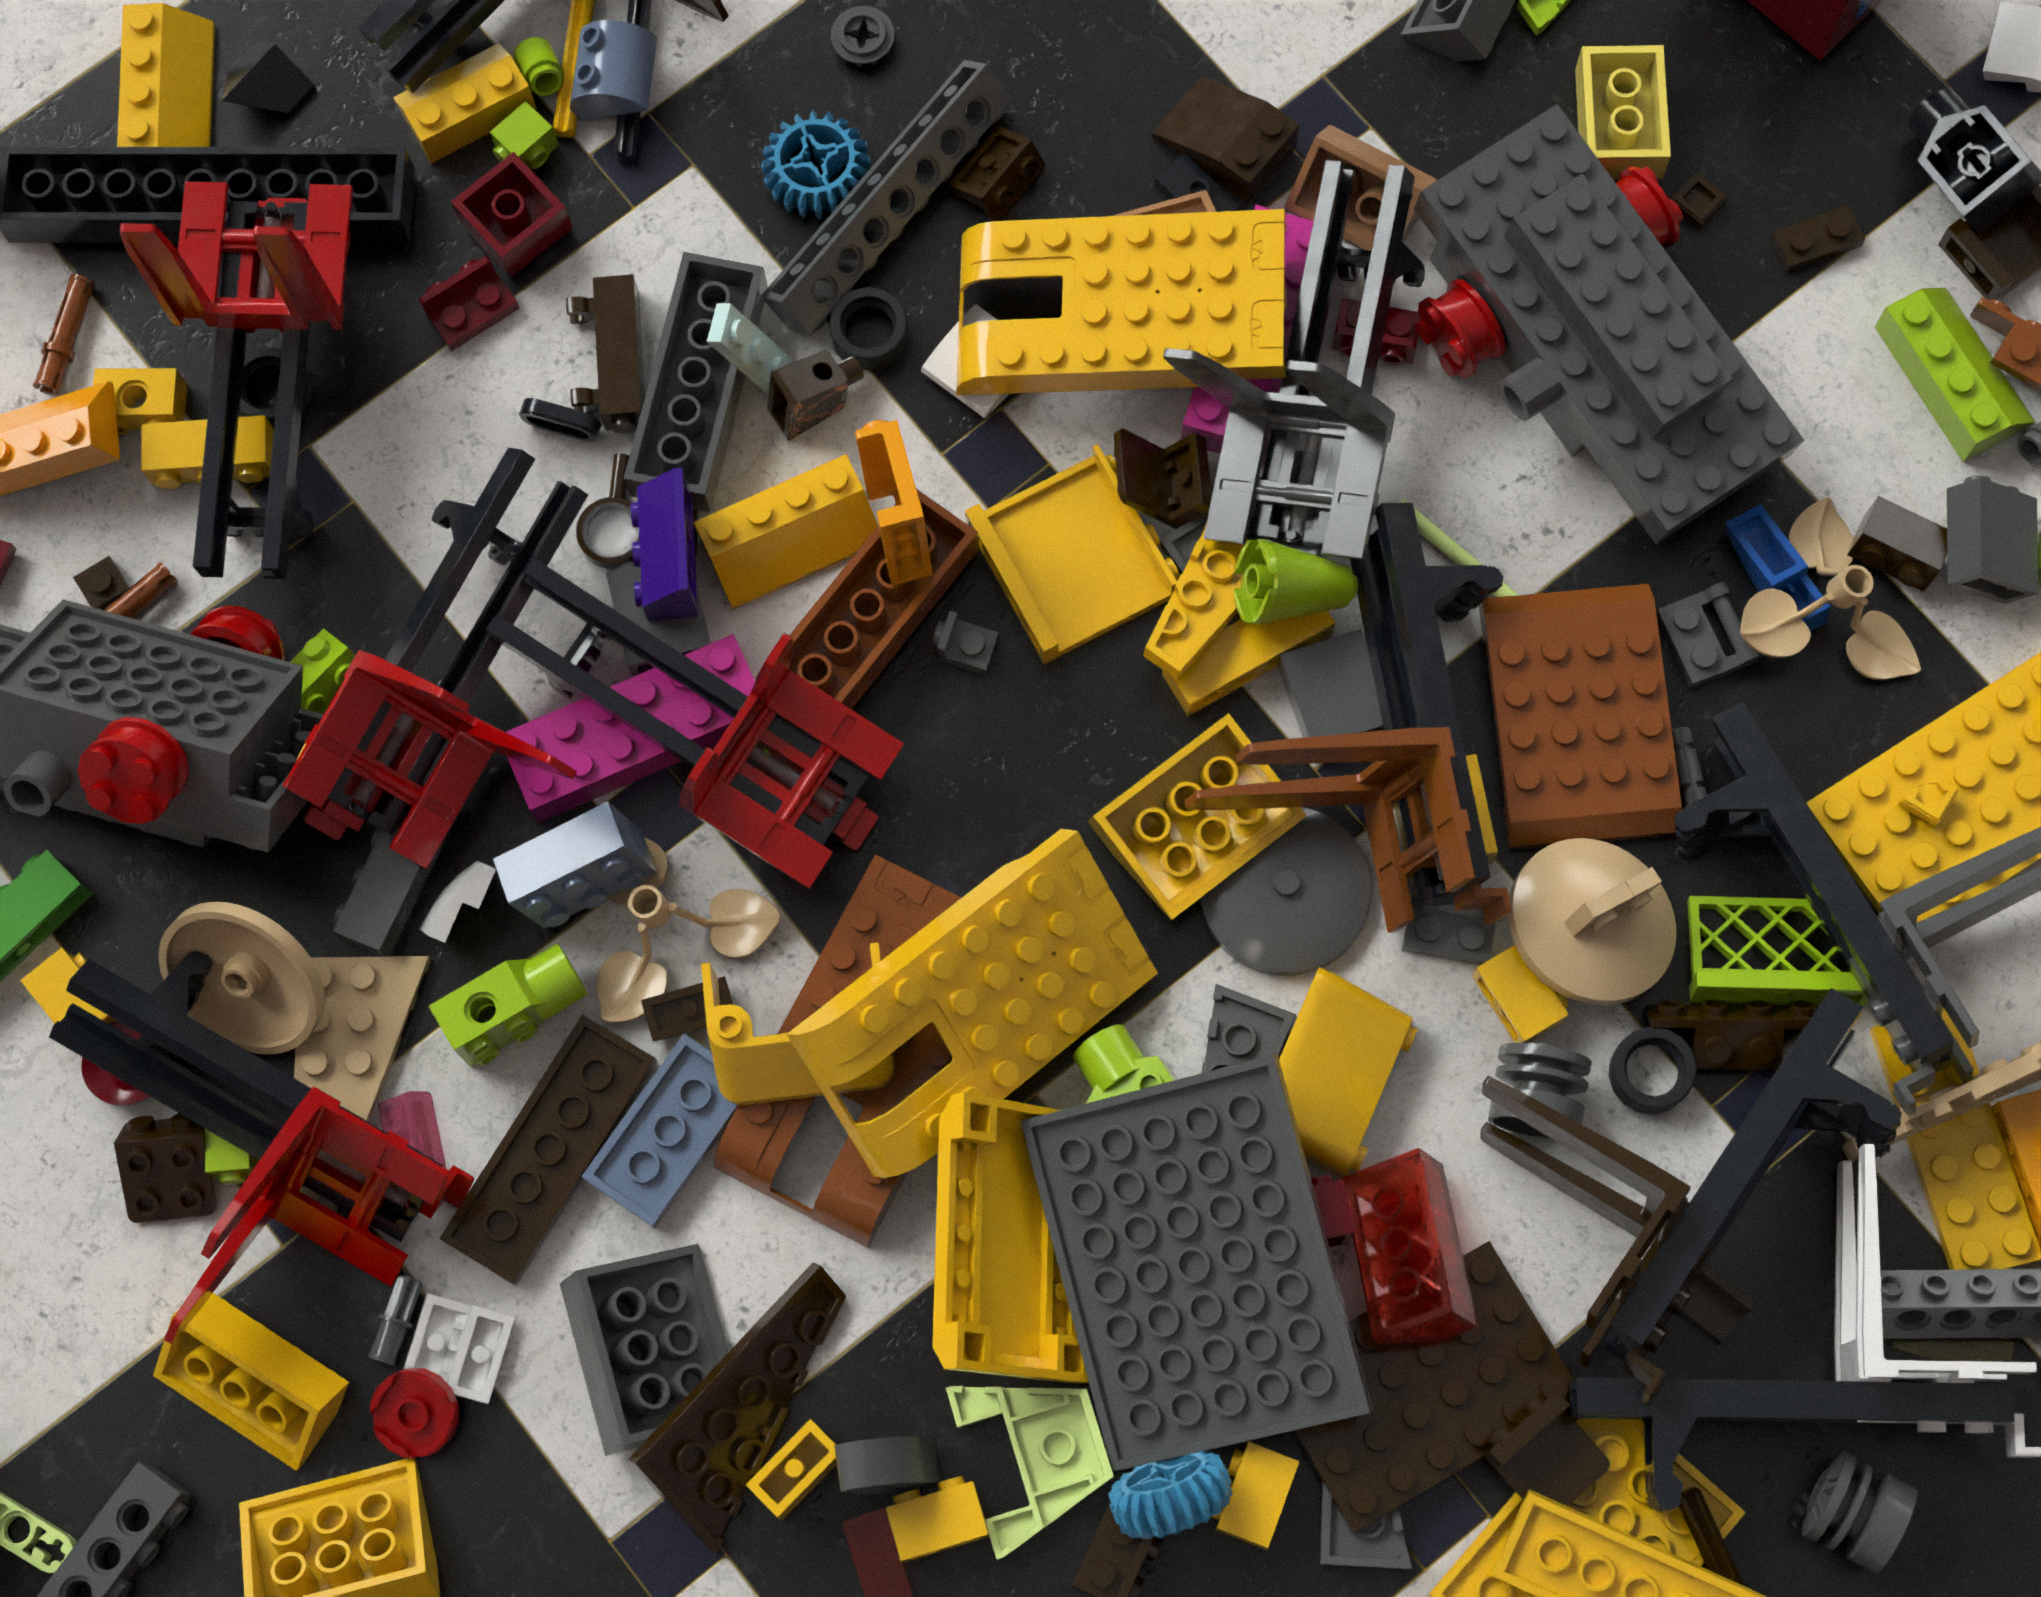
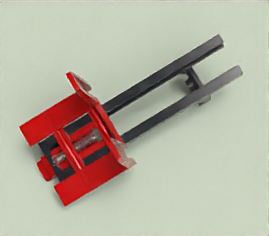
M185 181L178 251L154 224L122 223L120 224V235L127 253L174 326H183L184 318L203 319L208 327H217L193 567L201 577L223 578L227 536L241 537L244 530H251L256 537H264L261 561L263 577L265 579H286L291 531L297 538L311 539L313 533V519L309 510H303L296 480L310 321H326L331 324L333 330H342L343 294L347 253H349L351 234L349 229L353 187L352 185L310 184L308 202L304 198H268L266 201L258 202L230 201L227 229H224L229 188L227 182ZM222 251H225L220 297H217ZM256 329H279L283 334L267 508L238 507L231 498L247 333H254Z
M508 447L474 506L443 500L434 509L435 511L431 517L432 521L442 528L449 529L451 527L454 539L452 545L386 658L382 659L376 655L358 650L344 674L345 679L319 724L314 725L305 741V748L282 787L312 803L303 818L305 823L335 840H339L347 827L359 831L364 821L392 835L406 809L411 805V810L389 848L427 869L494 752L570 779L575 777L577 771L554 756L467 713L470 708L468 702L502 645L488 636L486 628L495 615L514 625L534 590L524 583L528 576L525 574V571L534 558L548 566L588 497L587 493L577 486L572 485L570 488L563 482L558 481L523 542L514 540L497 529L496 526L533 465L535 458L524 450ZM489 544L491 545L488 553L490 559L501 565H505L509 561L510 564L440 685L437 686L411 672L482 550ZM403 715L408 717L406 719L409 720L407 721L408 723H406L407 725H405L406 727H404L405 729L396 725L397 722L403 724L402 722H404L403 720H405L404 718H402L404 717ZM446 740H449L448 746L424 787L420 786Z
M534 558L525 571V574L528 576L524 583L587 624L564 658L502 617L496 615L486 628L488 636L544 671L550 686L563 696L571 699L574 693L581 695L692 767L693 769L687 777L679 798L680 807L703 822L708 823L808 889H810L833 854V851L824 846L832 833L836 835V840L850 849L857 851L877 822L878 816L866 808V802L856 796L868 779L869 775L867 773L881 781L904 746V743L790 670L793 648L792 637L783 633L765 660L750 695L746 696ZM598 638L614 640L734 718L714 749L712 750L707 747L705 750L588 674L592 664L585 657L595 662L598 660L601 651L594 646ZM779 716L783 717L784 719H786V720L789 721L790 723L786 722L785 720H783V719L780 718ZM796 727L800 728L801 730H803L804 732H806V733L809 734L810 736L806 735L805 733H803L802 731H800V730L797 729ZM756 745H760L764 749L768 750L769 753L767 754L766 751L762 750V748L760 749V747L758 748V746L756 747ZM753 752L756 755L758 754V756L760 755L761 759L763 758L758 769L745 762ZM853 764L857 765L858 767H860V768L863 769L864 771L860 770L859 768H857V767L854 766Z
M197 950L188 953L151 995L90 959L70 978L66 989L67 992L141 1034L137 1040L74 1003L68 1007L65 1017L53 1025L49 1038L259 1160L206 1240L201 1255L208 1259L211 1258L223 1242L224 1244L172 1319L164 1337V1340L170 1344H173L270 1219L277 1220L392 1287L408 1254L367 1231L369 1226L372 1225L402 1242L417 1221L420 1213L431 1219L444 1200L459 1208L474 1182L472 1175L455 1165H452L450 1170L445 1169L444 1165L409 1146L410 1142L392 1131L389 1133L385 1132L342 1107L339 1100L314 1086L311 1089L188 1017L187 1011H190L194 1004L197 1003L200 996L199 993H201L204 986L203 981L213 964L212 959L207 954ZM167 1050L287 1119L286 1123L283 1126L168 1059ZM302 1187H307L350 1213L348 1219L300 1192Z

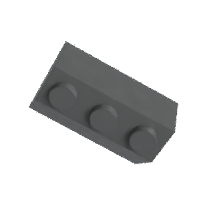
M1418 0L1401 36L1407 41L1456 62L1486 59L1493 49L1494 42L1504 22L1510 15V10L1515 0Z

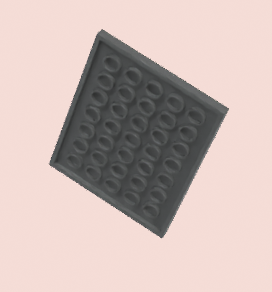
M1278 1054L1020 1121L1112 1472L1364 1415L1373 1411Z

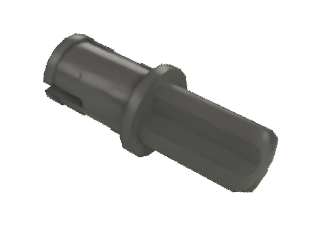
M405 1275L397 1277L385 1313H379L378 1318L382 1319L368 1358L392 1366L396 1365V1359L407 1328L412 1329L413 1324L409 1322L422 1288V1282L418 1279Z

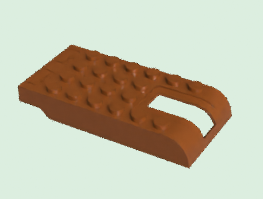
M875 854L777 1034L789 1033L872 968L870 943L879 942L884 959L960 900L961 897ZM932 1022L894 1051L895 1072L887 1085L879 1089L840 1093V1095L863 1107L856 1124L870 1121L885 1114L952 1061L951 1053ZM816 1096L738 1105L720 1140L714 1158V1168L868 1248L908 1172L888 1178L874 1177L848 1136L818 1194L814 1208L811 1209L772 1188L779 1165Z

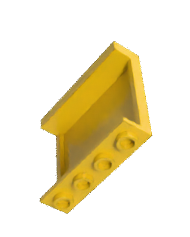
M1098 444L1092 446L1091 457L986 510H983L980 503L965 510L966 524L978 532L980 551L1044 664L1169 601L1180 577L1173 560L1170 557L1164 560L1157 547L1161 545L1160 539L1152 524L1147 523L1144 525L1137 513L1138 510L1124 504L1120 500L1117 492L1116 461L1111 454L1105 456Z

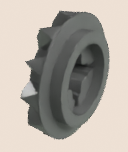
M857 6L841 13L833 23L831 28L833 50L840 55L844 63L849 61L855 63L859 68L862 64L867 63L876 65L878 60L884 55L889 56L890 48L893 42H895L892 22L885 13L874 7ZM863 25H866L868 36L873 39H867L863 48H860L857 38L854 37H859L861 31H863Z

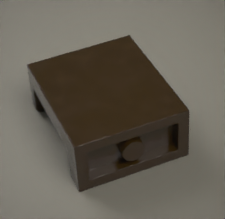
M2040 185L1980 234L1967 220L1964 222L1960 218L1947 228L1938 243L1939 247L1981 295L1988 300H1999L2041 270Z

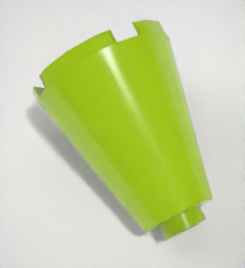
M1263 538L1247 541L1240 551L1236 563L1235 574L1242 575L1241 588H1234V598L1237 611L1241 619L1246 623L1263 624L1345 608L1356 597L1358 591L1357 577L1349 566Z

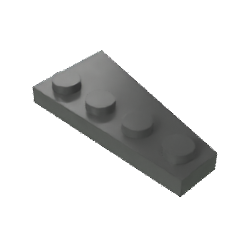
M1216 984L1212 1018L1209 1022L1207 1034L1208 1043L1205 1062H1203L1201 1073L1273 1054H1278L1280 1059L1297 1019L1296 1014Z
M1322 1483L1320 1565L1412 1570L1398 1507L1352 1534L1334 1504L1326 1486Z

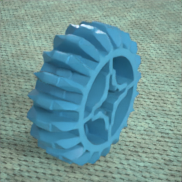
M812 110L809 120L803 121L802 117L796 113L794 125L791 126L782 121L780 125L782 134L771 132L769 137L771 145L764 146L763 156L766 160L762 161L761 168L762 173L765 174V186L768 190H772V197L776 203L784 201V208L788 213L798 207L799 215L803 219L809 210H814L815 216L820 220L823 210L830 209L832 213L838 207L837 205L845 199L868 172L867 170L870 169L869 167H871V160L867 154V143L864 139H860V132L856 127L848 129V121L844 117L834 123L833 115L829 111L823 119H818L817 113ZM802 147L800 154L791 158V163L786 164L790 156ZM810 155L813 156L815 163H818L822 170V175L819 173L817 166L815 167L811 162ZM847 165L842 175L830 183L832 176L842 171L841 167Z
M1205 1450L1142 1466H1135L1132 1472L1123 1474L1120 1480L1111 1486L1112 1490L1108 1495L1115 1523L1119 1525L1122 1534H1127L1130 1538L1137 1539L1141 1537L1148 1540L1154 1536L1162 1539L1168 1534L1175 1533L1178 1535L1182 1530L1193 1529L1199 1523L1208 1522L1210 1516L1218 1515L1222 1508L1229 1504L1233 1493L1228 1470L1225 1464L1222 1463L1220 1456Z

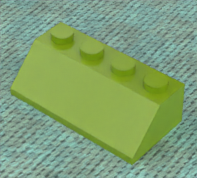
M1946 287L1919 289L1885 307L1874 328L1962 462L2035 424V420L2001 369L1990 363L1993 357Z

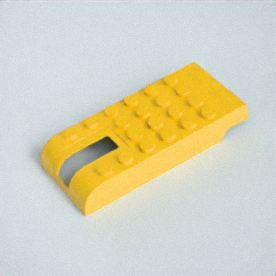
M1285 209L992 221L979 223L968 228L962 234L957 395L1199 387L1174 369L1163 358L1165 348L1196 351L1218 362L1244 379L1286 378L1284 362L1286 286L1284 273L1287 220ZM1063 278L1062 315L1059 318L990 320L975 322L963 327L964 291L969 285L993 279Z
M1060 829L1026 856L999 868L787 1033V1036L873 1176L888 1178L913 1170L938 1153L939 1118L952 1094L966 1092L999 1099L1006 1098L1157 975L1158 972L1124 915L1122 908L1110 890L1091 853L1085 846L1079 832ZM932 1022L951 1053L952 1061L885 1114L870 1121L856 1124L833 1086L842 1085L860 1077Z

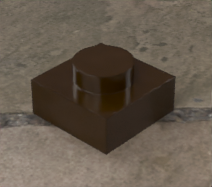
M110 556L73 577L89 605L100 610L107 608L130 588Z

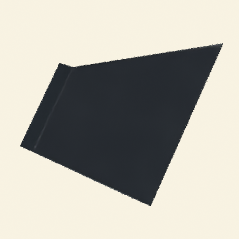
M255 41L229 68L221 101L283 112L290 117L316 88L275 43Z

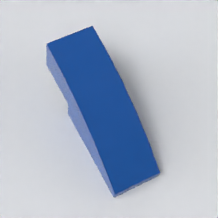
M1761 504L1725 523L1724 527L1733 547L1758 592L1773 588L1784 591L1794 599L1797 611L1806 608L1823 597L1807 575L1809 566ZM1829 603L1802 618L1810 632L1828 622L1831 609Z

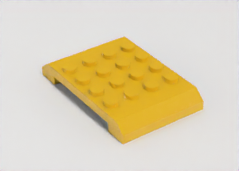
M962 1092L951 1095L939 1118L932 1347L943 1368L946 1370L1074 1384L1089 1383L1020 1122L1025 1119L1059 1111L1058 1109Z

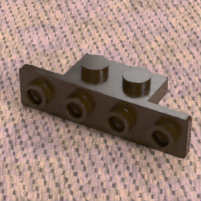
M1661 1000L1657 1005H1646L1645 1015L1650 1026L1654 1028H1692L1691 1049L1696 1061V1069L1777 1070L1782 1063L1784 1029H1804L1819 1006H1816L1813 1002L1803 1000L1792 1001L1789 1003V1006H1772L1771 1003L1762 1000L1747 1001L1745 1005H1728L1720 1000H1706L1701 1005H1684V1003L1677 1000Z

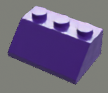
M673 468L638 486L637 502H631L630 505L633 528L639 527V542L632 543L634 566L641 567V581L634 582L636 607L643 608L648 621L699 617L693 498L683 469Z

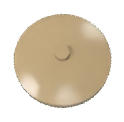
M206 902L186 909L165 931L159 945L158 954L163 980L191 951L197 950L205 953L212 959L213 964L203 981L204 986L201 993H199L198 1001L190 1011H187V1016L246 1051L257 1054H278L298 1047L308 1038L320 1022L324 1011L325 994L319 972L302 945L287 930L267 916L233 903Z

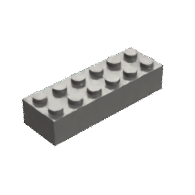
M683 252L623 478L631 497L637 498L638 486L673 468H682L693 498V509L711 512L746 375L707 342L717 303H731L755 326H759L765 302L761 295L768 288L764 267Z

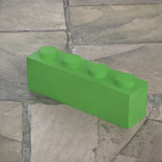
M47 849L42 854L31 857L23 865L22 873L10 884L0 887V982L93 895L64 863Z

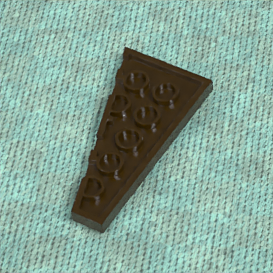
M812 1263L628 1458V1461L700 1541L715 1554L718 1553L724 1541L721 1535L731 1515L736 1517L743 1503L740 1497L752 1474L758 1473L790 1410L786 1406L796 1386L801 1387L808 1374L805 1368L816 1346L823 1344L846 1298L845 1293L819 1264Z

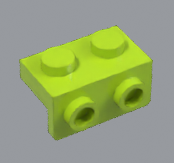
M324 628L315 637L310 639L304 648L290 661L291 663L303 666L301 708L323 715L345 679L344 674L355 657V654L346 645Z

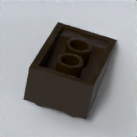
M1201 76L1152 132V137L1179 156L1185 153L1216 183L1248 205L1297 147L1300 124L1265 100Z

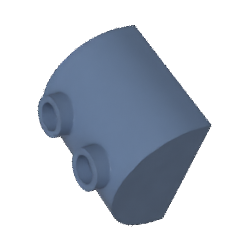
M601 20L586 24L581 29L570 100L571 112H574L579 120L587 121L647 111L657 37L643 27L623 21Z

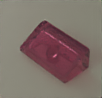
M408 1091L378 1103L382 1129L385 1132L389 1133L392 1131L409 1141V1146L444 1165L443 1167L446 1169L430 1092Z

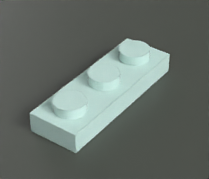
M731 303L716 304L707 342L765 393L769 394L771 372L791 364L793 359Z

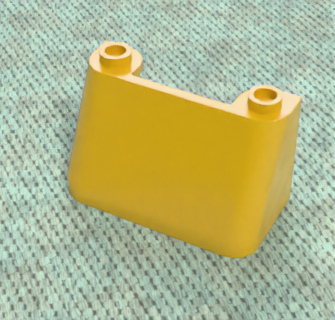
M1321 967L1318 968L1279 1062L1307 1164L1345 1180L1350 1169L1358 1172L1368 1150V1147L1361 1145L1362 1139L1400 1049L1409 1052L1418 1028L1410 1025L1413 1019L1412 1016Z

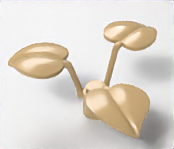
M1830 497L1812 504L1794 521L1787 539L1809 566L1808 569L1816 567L1819 576H1835L1827 584V594L1806 608L1797 611L1794 599L1784 591L1773 588L1758 592L1747 602L1743 611L1740 627L1743 641L1751 649L1764 656L1773 658L1790 657L1799 653L1810 641V630L1802 618L1829 602L1843 609L1855 605L1850 626L1856 633L1850 636L1846 643V652L1852 666L1861 675L1873 680H1889L1918 673L1921 667L1916 651L1904 630L1892 617L1883 612L1873 610L1867 612L1861 618L1863 607L1868 604V600L1865 597L1873 589V577L1863 566H1848L1853 561V557L1847 555L1853 542V537L1847 525L1836 512Z
M644 838L657 873L645 878V881L636 888L623 889L608 897L620 906H628L631 913L639 920L640 923L637 926V930L641 936L643 956L641 958L633 951H620L609 956L604 961L596 980V992L601 1008V1018L608 1023L633 1021L645 1015L641 1002L642 999L666 993L668 986L667 971L660 964L649 962L652 953L648 931L650 928L655 929L663 926L669 920L671 914H676L703 927H711L709 939L715 950L726 957L742 958L753 954L764 945L781 921L780 912L765 897L744 889L726 890L713 897L709 906L712 919L703 918L678 907L675 903H669L657 889L662 885L667 876V856L658 844Z

